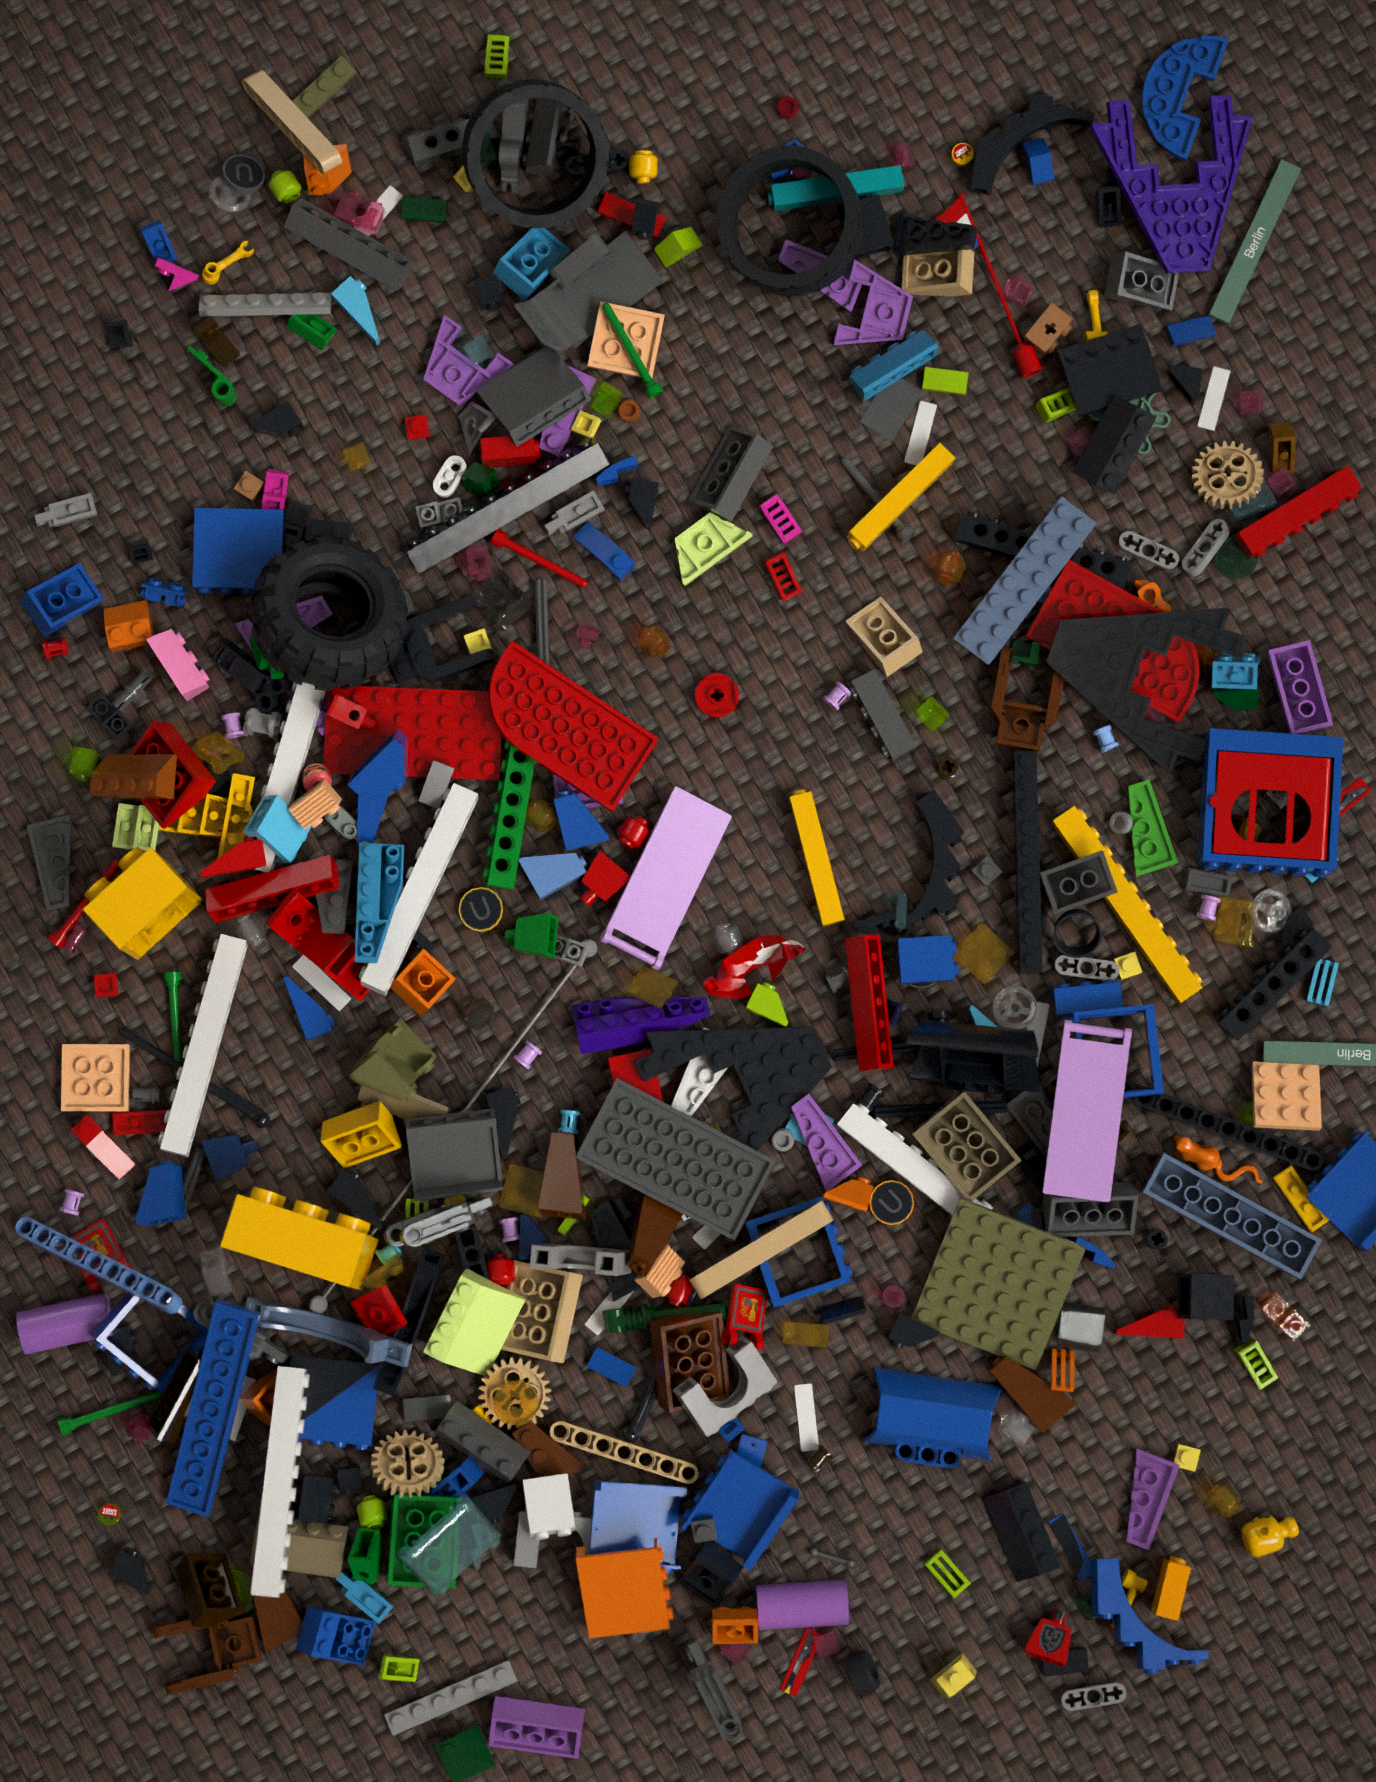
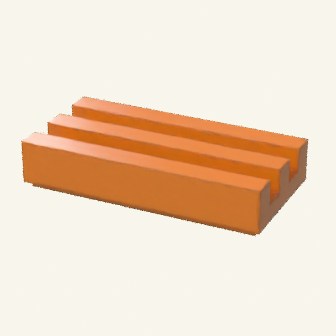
M1052 1349L1051 1390L1073 1392L1075 1351L1070 1350V1353H1066V1350L1061 1349V1352H1057V1349ZM1057 1358H1061L1060 1385H1056ZM1066 1359H1069V1386H1065Z

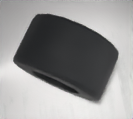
M867 1650L845 1658L844 1663L848 1679L858 1695H863L880 1688L881 1683L876 1664Z

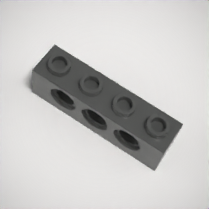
M459 118L454 120L453 124L446 126L439 124L433 126L432 130L423 132V130L411 133V136H408L407 139L415 167L462 154V141L469 119ZM493 121L484 134L481 148L499 143ZM455 134L458 136V139L450 142L447 140V137ZM434 140L437 142V145L434 148H429L426 146V143Z

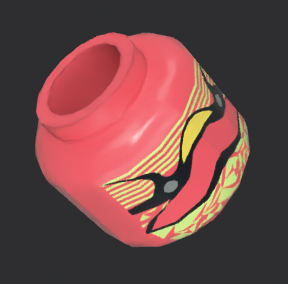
M318 763L311 764L303 770L301 779L306 792L323 779H326L332 786L330 773L324 765Z

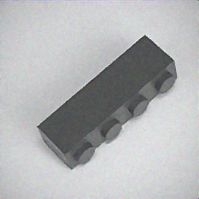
M874 669L852 680V687L849 690L854 700L859 699L862 705L859 709L864 719L869 718L872 724L870 730L875 739L879 738L883 744L880 748L885 758L889 757L891 761H894L915 750L916 745L876 670Z

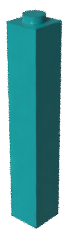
M901 165L846 173L859 198L870 193L873 196L877 194L881 196L901 193L904 190ZM827 177L771 185V192H767L769 205H773L774 212L844 201L839 188Z

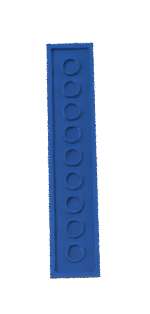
M220 1299L215 1302L167 1504L205 1517L211 1515L261 1315L259 1312Z

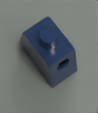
M238 1134L202 1141L216 1182H220L248 1166L250 1162L247 1155L259 1151L254 1138L242 1142Z

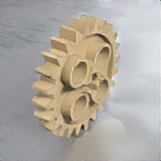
M1223 441L1222 447L1214 443L1213 450L1208 446L1206 447L1207 454L1200 452V459H1195V466L1192 467V481L1195 482L1194 489H1199L1198 496L1205 495V503L1212 500V507L1220 503V509H1223L1224 505L1228 504L1229 509L1232 510L1233 504L1236 503L1241 508V501L1249 504V497L1256 498L1255 491L1260 492V484H1263V477L1261 476H1263L1264 470L1261 469L1262 462L1256 461L1257 454L1250 455L1251 448L1244 451L1243 444L1237 448L1235 447V441L1231 443V446H1227L1226 441ZM1240 462L1242 466H1234L1233 463ZM1218 464L1221 467L1213 468L1211 465ZM1236 482H1242V483H1244L1245 485H1243V486H1237V485H1235V483H1236ZM1214 484H1220V485H1222L1223 487H1221V488H1215V487H1213V485H1214Z
M511 1356L509 1363L503 1358L501 1359L502 1366L493 1363L494 1371L490 1369L486 1371L490 1377H482L481 1379L486 1383V1385L479 1386V1389L485 1392L479 1395V1399H485V1402L481 1404V1408L488 1407L485 1415L493 1414L492 1423L499 1419V1427H502L504 1423H508V1430H510L512 1424H515L516 1428H518L522 1423L525 1424L530 1420L536 1424V1415L543 1418L544 1414L541 1409L548 1410L549 1408L544 1401H551V1397L546 1395V1393L551 1392L552 1389L545 1387L550 1380L542 1379L545 1371L538 1373L539 1365L536 1364L532 1368L530 1366V1359L524 1364L522 1357L519 1358L518 1362H515L513 1356ZM515 1372L519 1375L520 1380L512 1383L508 1380L507 1375ZM527 1377L529 1380L519 1391L520 1397L514 1396L509 1405L503 1409L502 1405L511 1396V1389L515 1391L524 1378ZM529 1386L537 1390V1394L533 1397L525 1394V1389ZM495 1390L504 1391L506 1397L502 1400L495 1399L493 1396ZM513 1404H519L522 1406L523 1411L520 1414H514L510 1407Z
M404 1430L403 1436H400L396 1431L394 1438L387 1435L386 1442L380 1440L379 1447L375 1446L374 1454H372L371 1470H373V1477L377 1478V1485L383 1483L384 1491L391 1488V1495L398 1491L400 1498H402L404 1493H407L408 1497L411 1498L414 1492L420 1497L421 1490L429 1493V1486L435 1488L436 1481H441V1474L444 1472L443 1452L438 1450V1443L431 1445L432 1438L424 1440V1433L417 1437L415 1431L408 1435L407 1431ZM404 1448H408L411 1480H407Z

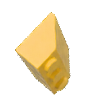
M381 1101L323 1121L321 1142L343 1168L399 1149L402 1145L392 1114Z

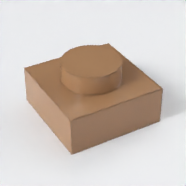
M245 471L234 487V490L253 502L265 483Z

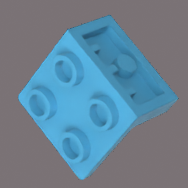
M1221 652L1213 660L1212 688L1257 689L1260 657H1255L1254 653H1242V656L1235 657Z

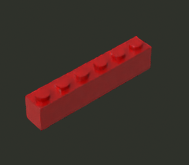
M1346 466L1238 532L1234 538L1248 559L1253 556L1257 559L1268 552L1266 548L1274 545V547H1277L1285 542L1286 539L1284 537L1292 534L1295 536L1303 531V526L1308 522L1313 525L1321 520V515L1326 511L1331 514L1341 507L1339 503L1344 500L1349 503L1359 496L1357 492L1362 486L1349 466Z
M331 855L320 856L317 859L299 862L274 871L260 873L245 879H238L223 885H216L205 889L207 912L216 923L280 905L293 889L304 898L339 889L338 866Z
M861 935L845 938L859 1071L894 1068L880 935Z

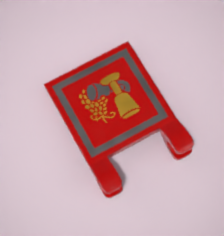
M104 1218L70 1237L132 1269ZM80 1269L90 1290L94 1293L100 1291L101 1286L96 1277Z
M733 1283L727 1327L721 1338L723 1344L736 1345L738 1342L736 1330L752 1333L749 1340L757 1350L763 1349L762 1330L768 1290Z

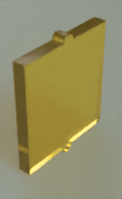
M643 966L638 975L633 977V982L628 987L626 993L661 1009L666 1000L671 998L678 981Z

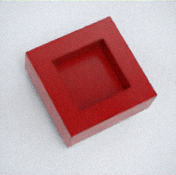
M427 415L405 417L408 441L430 438Z
M117 973L94 975L96 998L119 996Z

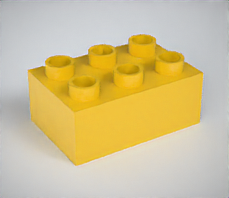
M139 847L131 850L118 864L124 871L112 883L108 882L106 878H102L84 895L90 903L83 910L121 951L137 960L203 901L172 865L151 847L146 852H143Z
M254 1186L250 1198L237 1194L220 1247L347 1287L363 1290L379 1240L368 1235L370 1223L339 1213L334 1225L325 1222L329 1210L299 1200L295 1201L293 1211L283 1209L286 1197Z

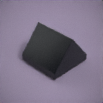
M150 541L127 545L132 564L153 560Z

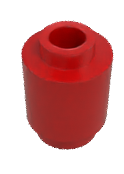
M681 1274L679 1278L671 1282V1290L665 1296L669 1299V1304L675 1307L687 1304L693 1289V1285L690 1282L692 1278Z

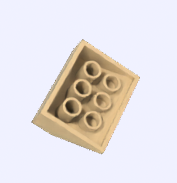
M513 1260L515 1262V1281L510 1283V1287H507V1289L526 1300L501 1350L564 1363L583 1275L557 1269L530 1268L529 1263Z

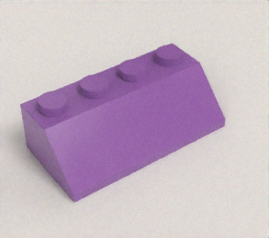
M495 1696L489 1746L578 1759L585 1709Z

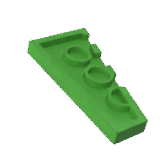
M1150 780L1128 786L1129 811L1133 821L1131 834L1135 877L1177 864L1178 861Z

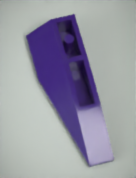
M615 997L572 1005L581 1054L625 1047L648 1041L646 1036L648 1031H676L710 1015L707 997Z

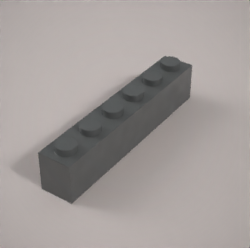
M300 198L292 205L284 225L294 235L301 236L312 245L322 248L331 256L338 257L349 266L366 273L368 277L380 281L387 288L394 289L395 291H398L406 283L414 264L410 259L303 198Z

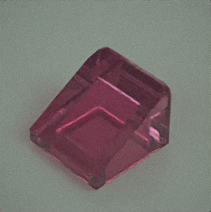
M1010 277L1003 291V296L1018 305L1026 307L1035 288L1020 277Z
M834 1630L812 1637L819 1659L840 1652Z

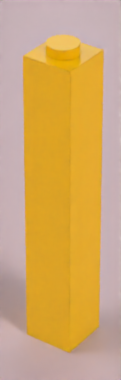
M939 443L849 531L847 536L849 544L855 550L859 549L863 553L952 465L955 457Z
M806 789L795 791L789 800L822 927L844 922L812 792H806Z

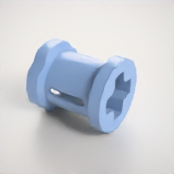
M1111 725L1093 732L1100 744L1101 753L1119 746L1112 735Z

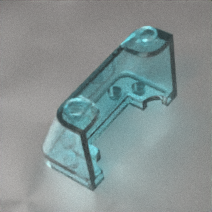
M466 1493L457 1499L456 1509L452 1506L449 1509L450 1512L417 1541L411 1542L413 1547L409 1546L407 1548L404 1546L397 1552L402 1562L432 1595L438 1593L440 1596L445 1593L450 1587L449 1583L489 1548L490 1550L494 1549L501 1542L499 1539L501 1533Z

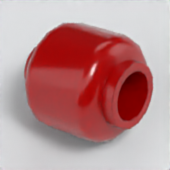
M640 816L637 818H626L617 830L618 841L630 850L640 848L650 836V831L647 828L648 822Z
M506 1254L493 1255V1259L487 1261L488 1279L504 1288L510 1287V1283L515 1281V1262L507 1258Z

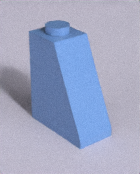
M576 853L522 857L519 859V863L540 900L585 876V869L588 868L583 856L578 858Z

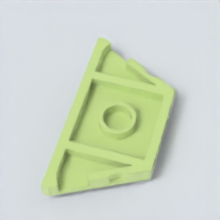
M708 513L675 538L683 585H688L749 540L753 535L728 521L720 519V517L712 513Z

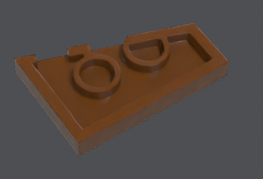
M532 1420L512 1431L516 1441L530 1451L527 1459L539 1478L567 1473L570 1476L585 1467L584 1463L557 1443Z

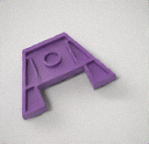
M854 259L849 281L870 286L860 329L839 324L834 345L902 340L913 296Z
M444 315L423 380L456 405L461 406L477 394V389L513 368L515 364L497 352L486 369L481 368L450 346L461 332L462 327Z

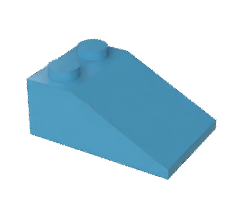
M531 228L499 260L492 274L497 275L499 280L524 301H527L550 276L549 272L564 260L571 250L545 228Z

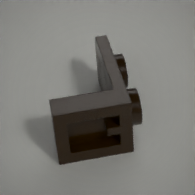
M211 315L194 328L198 338L223 367L228 366L240 356V352L221 331Z

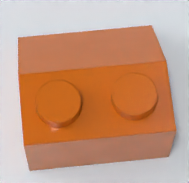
M347 144L333 145L341 156L342 164L324 174H321L303 155L304 170L310 195L332 193L352 173Z
M147 600L104 609L105 630L109 649L112 652L149 645L146 639L154 636Z
M423 949L393 980L390 988L422 1016L456 978Z
M727 1607L712 1609L713 1644L758 1643L757 1608L741 1607L740 1609H729Z

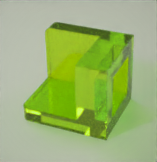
M603 381L597 397L591 404V408L609 419L623 397L622 392Z
M930 696L915 711L914 715L934 732L950 714Z

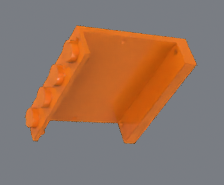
M654 1538L653 1547L587 1555L586 1546L576 1548V1563L589 1638L670 1629V1620L674 1619L672 1606H668L667 1602L671 1597L670 1588L665 1586L664 1580H667L666 1566L661 1564V1560H664L663 1546L658 1545L657 1538Z

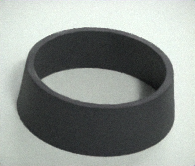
M1072 909L1066 911L1057 919L1054 926L1053 940L1056 948L1062 954L1072 958H1082L1090 955L1098 948L1102 940V930L1091 913L1082 909ZM1076 915L1092 919L1096 924V933L1088 944L1082 947H1069L1059 940L1056 930L1065 919Z

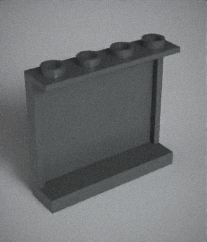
M548 346L476 390L484 407L487 406L509 433L516 447L591 401L584 384L559 354Z
M494 1108L405 1119L414 1201L426 1202L435 1198L450 1199L459 1195L473 1196L476 1193H496L504 1190Z

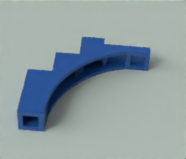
M1091 1559L1092 1614H1099V1619H1113L1114 1614V1642H1122V1646H1135L1136 1642L1137 1669H1144V1674H1158V1669H1165V1660L1166 1664H1179V1660H1187V1664H1201V1660H1209L1208 1650H1184L1175 1647L1157 1637L1140 1621L1131 1608L1122 1587L1119 1559Z

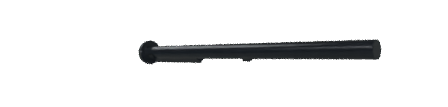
M122 1027L119 1031V1035L177 1072L179 1067L184 1066L125 1027ZM209 1082L207 1091L258 1122L257 1128H265L269 1125L270 1117L266 1112L225 1086L220 1089Z
M694 1287L687 1304L683 1305V1307L693 1306L698 1295ZM655 1370L628 1431H622V1437L628 1443L638 1440L657 1397Z

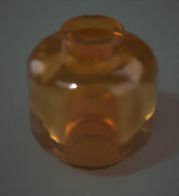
M957 552L943 553L936 563L934 574L937 580L944 585L958 583L965 571L966 563Z
M658 626L644 627L639 632L638 647L649 657L661 658L669 651L670 637Z

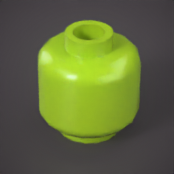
M278 170L272 174L269 189L279 202H285L286 204L294 202L300 196L299 192L301 191V185L294 174L287 170Z
M375 1495L364 1497L363 1501L357 1505L360 1525L367 1529L383 1528L384 1523L388 1520L385 1501L376 1498Z

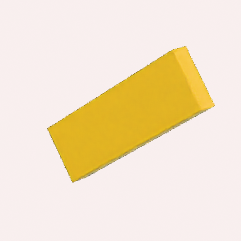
M1289 1165L1272 1177L1310 1233L1329 1221L1304 1197L1307 1192L1306 1185L1292 1165Z

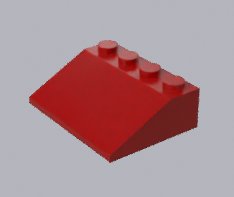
M152 721L130 753L177 755L174 799H140L163 829L167 828L205 798L216 782L172 724Z

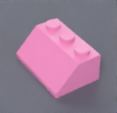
M170 629L146 639L187 701L209 688L207 681L210 680L203 668L198 670L194 664L198 660L191 650L188 652L185 650L183 645L186 642L179 632L175 634Z

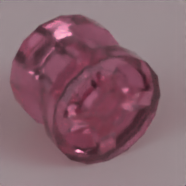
M892 1285L883 1290L882 1300L886 1306L896 1308L904 1302L905 1294L900 1287Z

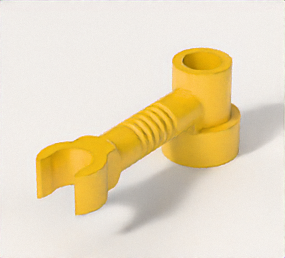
M244 241L231 255L217 263H208L202 272L203 281L209 285L217 283L220 272L240 258L252 256L254 249L245 251L243 248L248 245V241Z
M1097 290L1088 291L1089 293H1086L1093 331L1084 332V342L1108 334L1107 331L1102 332Z
M1127 1569L1121 1582L1123 1587L1128 1588L1126 1598L1130 1606L1137 1592H1144L1148 1580L1137 1576L1136 1572ZM1113 1619L1112 1624H1111V1627H1113V1628H1114V1619Z

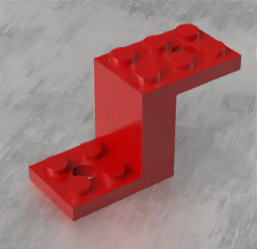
M293 889L265 924L361 1002L370 992V989L361 986V978L357 974L364 965L368 966L369 963L355 962V938L346 931L345 934L322 933L318 908ZM298 914L296 920L291 922L293 916Z

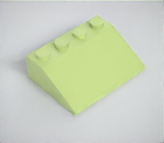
M466 1268L460 1276L423 1353L443 1363L488 1376L486 1371L487 1369L491 1370L526 1299Z

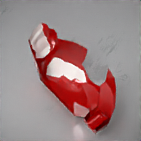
M780 935L758 936L725 958L720 965L717 977L710 976L703 982V987L708 994L719 998L737 999L752 995L747 985L745 976L751 970L768 965L773 981L783 970L786 962L796 959L799 954L805 951L806 947L798 941L785 939Z

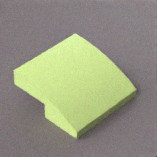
M119 803L112 844L113 848L133 850L139 847L142 851H147L151 847L154 851L156 850L159 824L145 806Z

